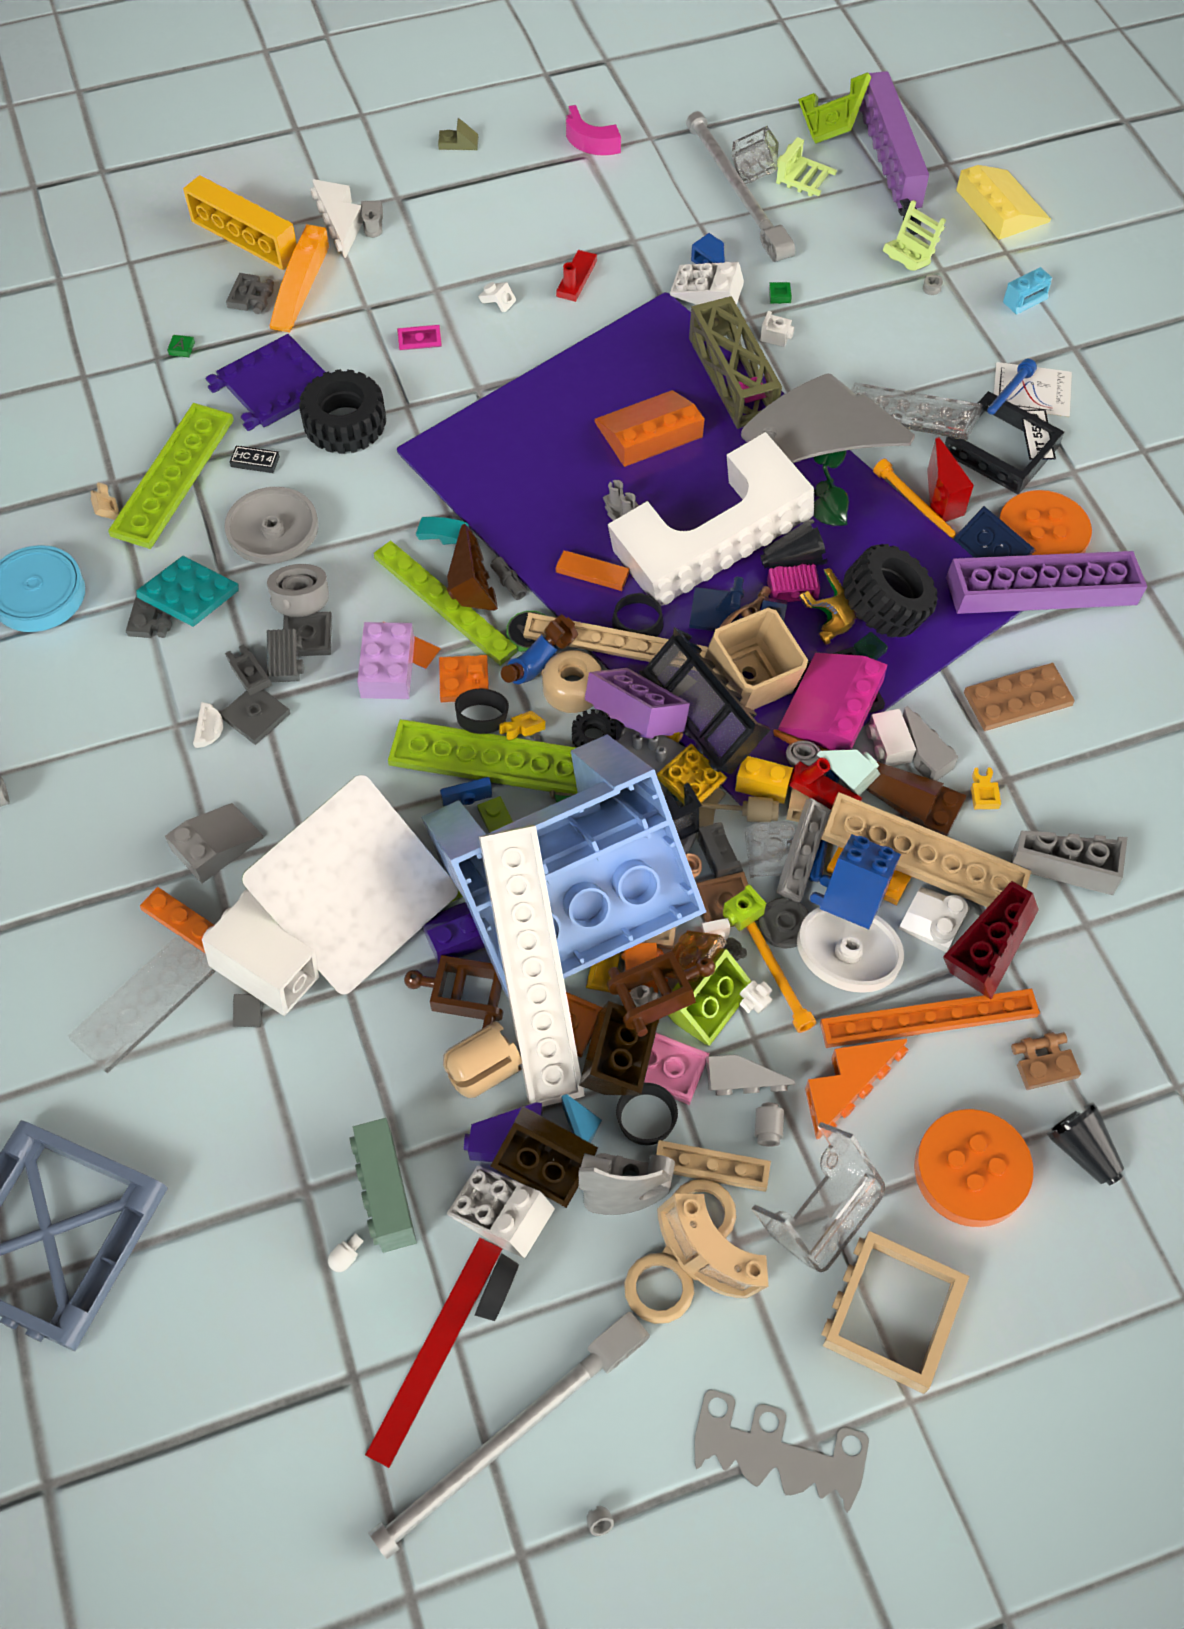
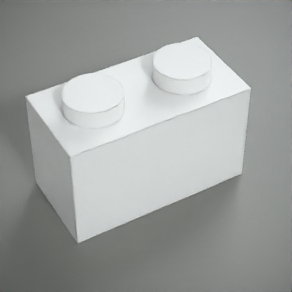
M900 709L872 714L869 725L866 726L868 738L874 742V752L877 760H881V763L892 767L911 763L916 748Z

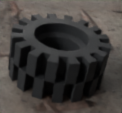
M591 709V714H588L587 710L583 711V717L578 714L576 720H573L572 743L575 744L576 748L598 739L585 736L584 732L591 728L600 729L603 731L602 736L608 734L616 740L614 719L610 720L609 714L603 716V711L599 710L598 714L595 713V709Z

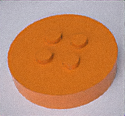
M1033 490L1020 493L1004 505L999 516L1000 520L1036 550L1032 555L1085 553L1092 536L1090 519L1082 507L1072 499L1052 491Z
M957 1110L937 1119L924 1134L915 1155V1176L919 1189L926 1201L946 1219L964 1226L986 1227L1009 1218L1024 1202L1033 1182V1161L1029 1148L1022 1136L1004 1119L982 1110Z

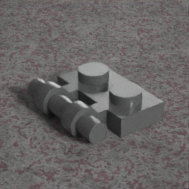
M239 273L226 300L227 308L248 311L251 305L254 306V313L261 314L268 304L267 298L273 293L274 282L271 279H267L265 283H262L257 275Z
M136 593L126 628L127 635L130 637L151 638L153 631H157L156 635L158 637L165 638L167 631L171 629V615L137 598ZM158 613H159V614H162V615H161V618H159L158 620H156V619H157V616H158Z

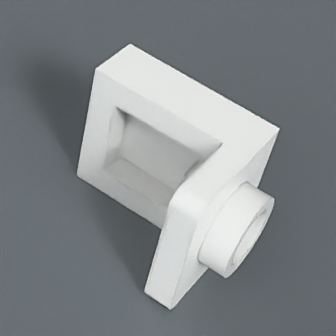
M491 282L484 287V291L478 296L482 303L497 302L502 312H506L516 301L507 282Z

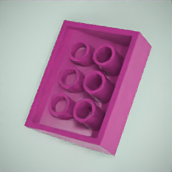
M815 653L778 730L831 751L852 750L883 683L888 665L866 656Z

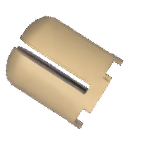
M495 1021L447 1049L443 1055V1066L445 1072L448 1073L449 1080L454 1088L467 1098H476L522 1070L519 1066L522 1064L521 1056L514 1042L510 1044L508 1039L500 1033L504 1028L499 1022Z

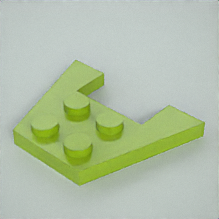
M868 72L851 78L850 94L820 106H818V96L816 93L798 99L811 137L815 143L852 130L871 79Z

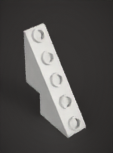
M313 179L314 187L310 188L312 198L317 200L318 211L323 213L322 217L325 226H329V233L331 238L335 239L337 251L342 252L343 257L346 258L363 223L361 205L351 204L350 186Z

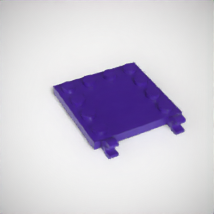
M286 334L216 371L217 375L210 374L205 379L210 384L208 389L212 393L226 386L249 411L240 416L245 422L242 425L247 431H251L259 424L265 428L298 410L300 396L308 383H312L315 377L323 376L325 371L289 334Z

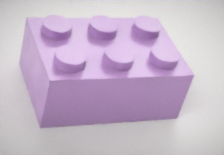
M364 622L357 680L361 698L409 699L415 641L412 623Z

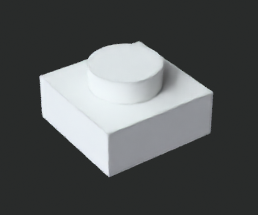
M728 918L702 923L701 938L703 944H718L729 939L731 927Z

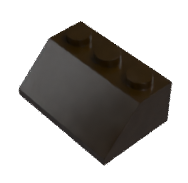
M608 1001L597 1014L579 1086L603 1095H641L659 1020L645 1025L648 1033L645 1036L639 1037L635 1029H628L624 1024L623 1017L627 1013L625 1007Z
M522 1106L490 1166L523 1185L540 1191L545 1197L567 1208L579 1187V1168L581 1167L584 1154L595 1156L598 1147Z

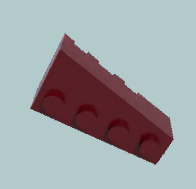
M1011 881L945 953L943 959L949 972L984 996L992 999L1039 910L1034 894Z

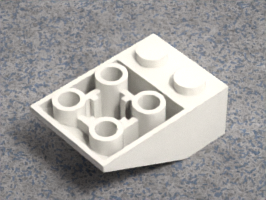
M739 262L680 265L670 295L696 305L732 296L737 305L744 284Z
M477 1165L450 1207L447 1215L501 1248L525 1258L555 1208L540 1191Z

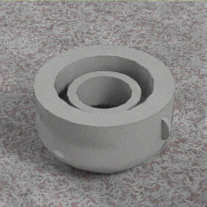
M311 564L288 565L274 571L267 579V587L271 595V605L276 611L285 616L304 617L320 611L328 601L327 576L317 566Z

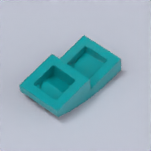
M422 517L416 531V536L419 540L440 539L443 545L456 544L461 525L466 524L467 527L469 525L466 522L451 518Z

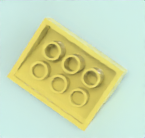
M982 165L961 170L956 191L998 240L1050 222L1051 218L1008 170Z

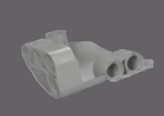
M600 1153L596 1156L584 1154L581 1167L579 1168V1189L583 1190L585 1208L596 1214L621 1215L636 1212L657 1203L670 1192L675 1161L662 1155H651L649 1162H640L606 1153ZM627 1171H633L638 1176H623V1174Z

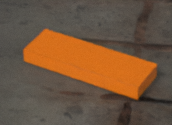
M563 550L556 566V573L622 591L629 575V568Z

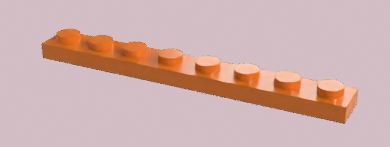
M1031 988L997 993L993 995L992 999L983 995L821 1019L820 1026L825 1047L831 1048L1036 1018L1040 1012Z

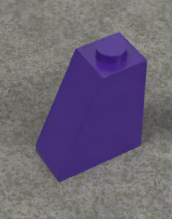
M536 1102L524 1106L540 1116L543 1114L542 1103ZM521 1108L471 1124L470 1133H465L464 1150L468 1151L469 1160L493 1162Z

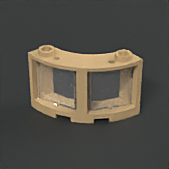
M674 1194L657 1208L661 1233L667 1247H670L680 1267L694 1280L700 1281L714 1292L735 1298H749L769 1287L766 1255H757L743 1251L725 1239L717 1230L708 1214L704 1194Z

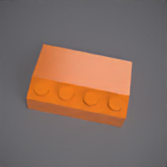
M673 390L595 418L596 425L624 467L703 437L704 417L694 403Z

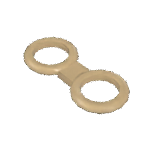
M707 1179L691 1180L681 1185L674 1194L707 1192L720 1200L724 1208L725 1218L723 1224L717 1230L726 1239L733 1231L736 1221V1207L729 1192L719 1183ZM667 1245L662 1253H650L638 1259L628 1270L624 1282L625 1298L631 1310L641 1319L654 1324L670 1323L680 1318L690 1307L694 1296L693 1278L677 1263V1258ZM652 1266L670 1268L678 1275L682 1283L680 1300L675 1306L667 1310L656 1311L650 1309L640 1301L637 1295L636 1283L638 1277L644 1270Z

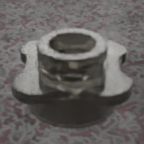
M733 937L727 938L721 946L716 947L727 949L728 952L730 950L734 953L731 956L736 962L747 956V950L742 948L741 943Z

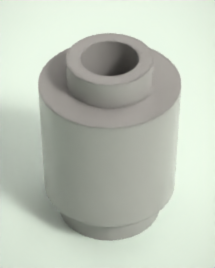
M767 1102L763 1103L762 1107L756 1108L755 1137L759 1145L768 1147L780 1145V1139L783 1138L784 1110L778 1108L779 1105L776 1103Z

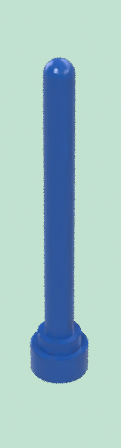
M1027 358L1018 365V373L988 407V414H995L1023 379L1030 378L1036 372L1037 365L1034 360Z

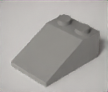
M233 803L186 820L165 835L171 851L202 884L264 838Z

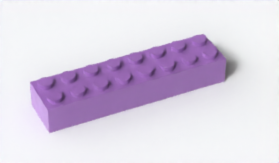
M889 72L869 73L871 79L859 111L862 112L863 122L868 127V135L873 140V148L877 151L878 162L882 164L883 175L887 177L888 188L892 190L893 201L896 202L898 208H902L900 200L908 198L910 202L912 200L916 201V208H922L929 172Z
M1134 551L958 558L952 560L946 576L957 614L1138 605L1147 588Z

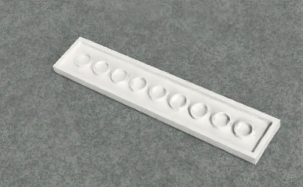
M530 825L479 836L518 1050L522 1060L521 1066L528 1103L530 1105L539 1102L542 1103L543 1107L562 1102L561 1096L565 1094L573 1099L584 1097V1089L579 1086L581 1073L536 826Z

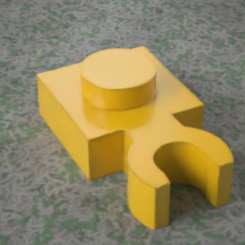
M533 711L512 717L511 722H503L499 725L500 734L507 733L508 740L515 739L519 734L526 737L545 730V720Z
M974 768L972 779L975 783H972L971 786L974 810L999 809L1001 799L998 782H990L993 776L992 768H987L986 776L980 775L978 768Z

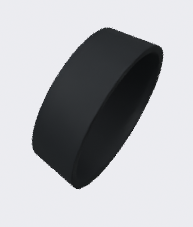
M634 593L618 601L612 617L613 629L654 637L661 633L664 620L661 606L656 599L646 594ZM641 603L654 608L658 612L659 618L653 626L647 629L634 630L624 626L619 621L617 612L626 605Z
M472 689L460 694L455 700L457 722L468 732L476 734L493 733L499 730L501 723L506 722L509 703L499 692L490 689ZM486 705L496 708L502 715L491 720H474L464 716L461 712L471 706Z
M644 1083L641 1095L656 1096L668 1106L672 1119L670 1129L658 1138L641 1139L633 1136L623 1127L621 1120L622 1111L631 1099L639 1095H621L616 1107V1116L622 1132L629 1140L636 1144L647 1146L657 1144L659 1140L663 1141L668 1137L677 1122L678 1108L674 1097L667 1089L654 1083Z
M503 1253L499 1256L474 1316L495 1321L503 1306L519 1267L517 1262Z

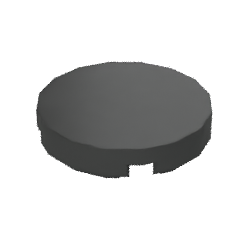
M774 899L766 904L764 915L759 919L760 932L764 939L775 947L783 949L797 947V936L801 924L809 912L800 902L796 903L792 899Z

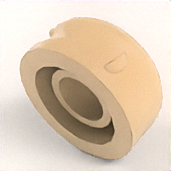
M578 650L563 651L554 655L541 672L543 693L547 702L557 710L566 713L583 712L593 707L594 705L585 700L589 672L602 671L599 663L591 655ZM575 675L582 679L571 682L565 680L564 678L567 676Z

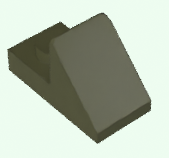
M458 118L457 130H439V150H478V133Z

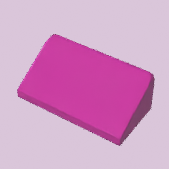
M440 325L397 328L399 350L442 347Z

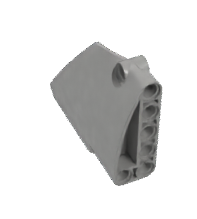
M829 373L814 378L782 395L752 418L741 431V437L747 443L766 432L792 463L844 450L885 446H910L915 438V434L865 394H855Z

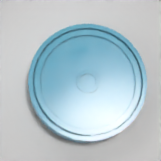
M44 545L21 548L3 557L0 560V622L17 631L38 632L54 628L72 617L81 606L86 590L84 578L74 558L59 548Z

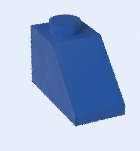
M706 234L692 244L691 261L695 264L724 263V243L712 234Z

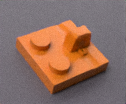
M487 655L439 657L441 703L455 702L460 694L468 690L489 689Z

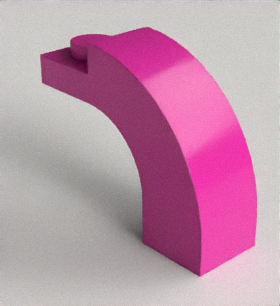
M576 105L568 106L569 115H566V137L575 148L593 155L621 153V135L616 124L602 127L589 125L582 120Z

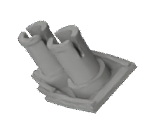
M613 480V486L612 482H609V494L604 496L603 500L606 504L607 515L614 521L639 505L635 502L636 498L633 493H625L626 496H624L623 483L620 480Z

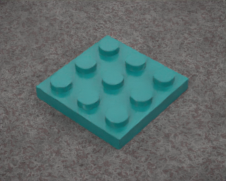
M181 556L137 589L136 593L137 598L194 627L239 591V584L185 556Z

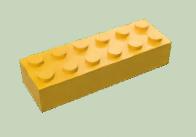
M201 175L197 176L183 188L192 222L281 270L287 268L297 245L294 227L290 221L275 215L273 212H269Z

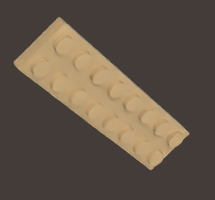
M839 792L835 797L821 836V840L843 849L851 834L863 836L870 842L880 846L890 847L895 852L901 854L895 870L985 907H988L1011 881L1027 888L1031 871Z

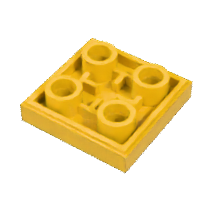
M689 744L656 775L657 779L683 804L684 784H690L700 803H702L727 779L722 772L715 771L709 765V760L693 744Z

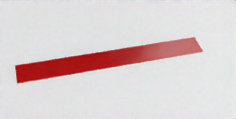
M479 1238L365 1456L390 1468L492 1271L502 1248L482 1238Z

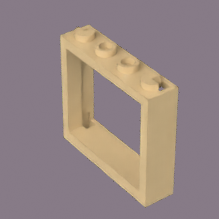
M869 1231L865 1239L859 1237L853 1254L858 1257L855 1265L849 1264L844 1274L843 1281L847 1282L844 1293L838 1291L832 1308L837 1311L833 1320L827 1318L821 1335L825 1336L826 1339L823 1346L925 1394L932 1384L970 1276ZM872 1248L950 1283L919 1373L839 1336L840 1329Z

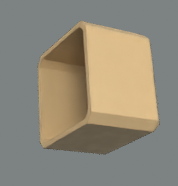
M770 608L715 629L704 656L705 659L715 664L713 671L724 676L729 681L726 686L742 696L743 699L740 703L752 710L793 693L808 662V659L778 612ZM742 672H751L754 678L747 679L743 676Z

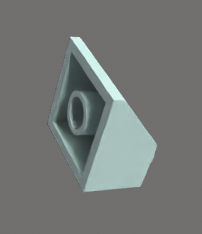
M858 750L820 751L817 754L819 758L827 759L830 763V769L859 796L880 775L877 770L879 764L866 751L861 754Z

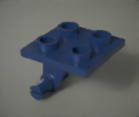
M735 577L733 588L730 591L695 587L689 628L711 631L719 628L730 614L740 609L741 599L744 597V579L742 577ZM739 614L732 620V622L737 621L739 619Z

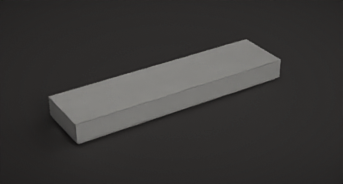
M812 798L805 801L776 893L785 898L792 899L796 903H801L821 836L831 810Z

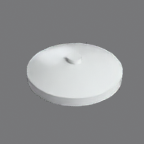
M819 907L805 917L798 932L797 946L806 966L826 983L846 991L873 992L885 988L895 980L904 961V950L901 940L894 929L877 915L868 930L823 911Z

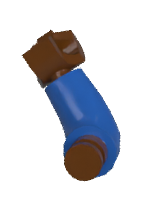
M562 614L551 621L544 629L545 634H541L530 648L519 657L511 659L501 669L503 681L523 684L537 677L542 672V669L545 668L550 658L555 655L558 647L564 649L577 638L578 632L574 627L575 623L569 617L566 618Z

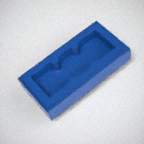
M489 777L440 789L442 805L444 807L458 800L462 805H471L475 801L491 798L492 787Z

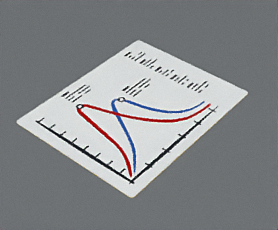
M996 363L995 395L999 396L1018 373V365ZM1037 367L1036 372L1030 378H1024L1006 401L1023 410L1046 409L1047 414L1069 417L1072 372Z

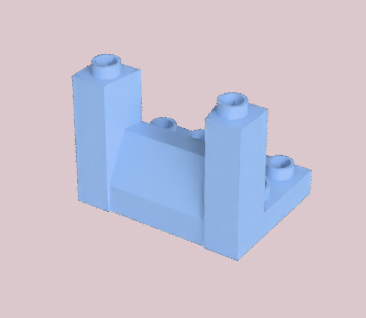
M608 734L571 750L577 794L488 833L491 834L530 825L536 826L563 979L706 913L655 770ZM458 800L421 818L441 864L467 903L501 986L509 999L479 836L486 834Z

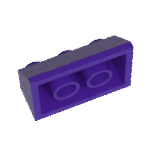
M466 902L437 913L422 927L438 965L441 955L461 958L485 948Z

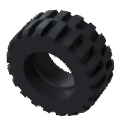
M338 369L332 373L328 371L323 373L321 377H315L312 383H308L301 393L299 409L307 438L312 443H315L317 447L325 448L327 452L333 453L338 451L339 454H345L348 451L355 453L360 448L364 450L369 447L370 443L373 444L377 441L378 436H381L384 431L386 412L381 388L369 376L366 378L364 373H355L354 370L349 369L347 371ZM339 408L357 409L347 415L337 416L329 414Z
M878 544L866 549L846 571L843 580L844 595L849 600L848 605L851 610L854 609L857 613L856 616L860 620L862 619L870 629H876V632L881 635L887 634V637H905L912 634L933 614L937 606V589L934 587V581L932 577H929L927 569L922 567L916 558H912L909 555L910 553L905 550L901 551L899 547L894 545L889 547L888 544Z

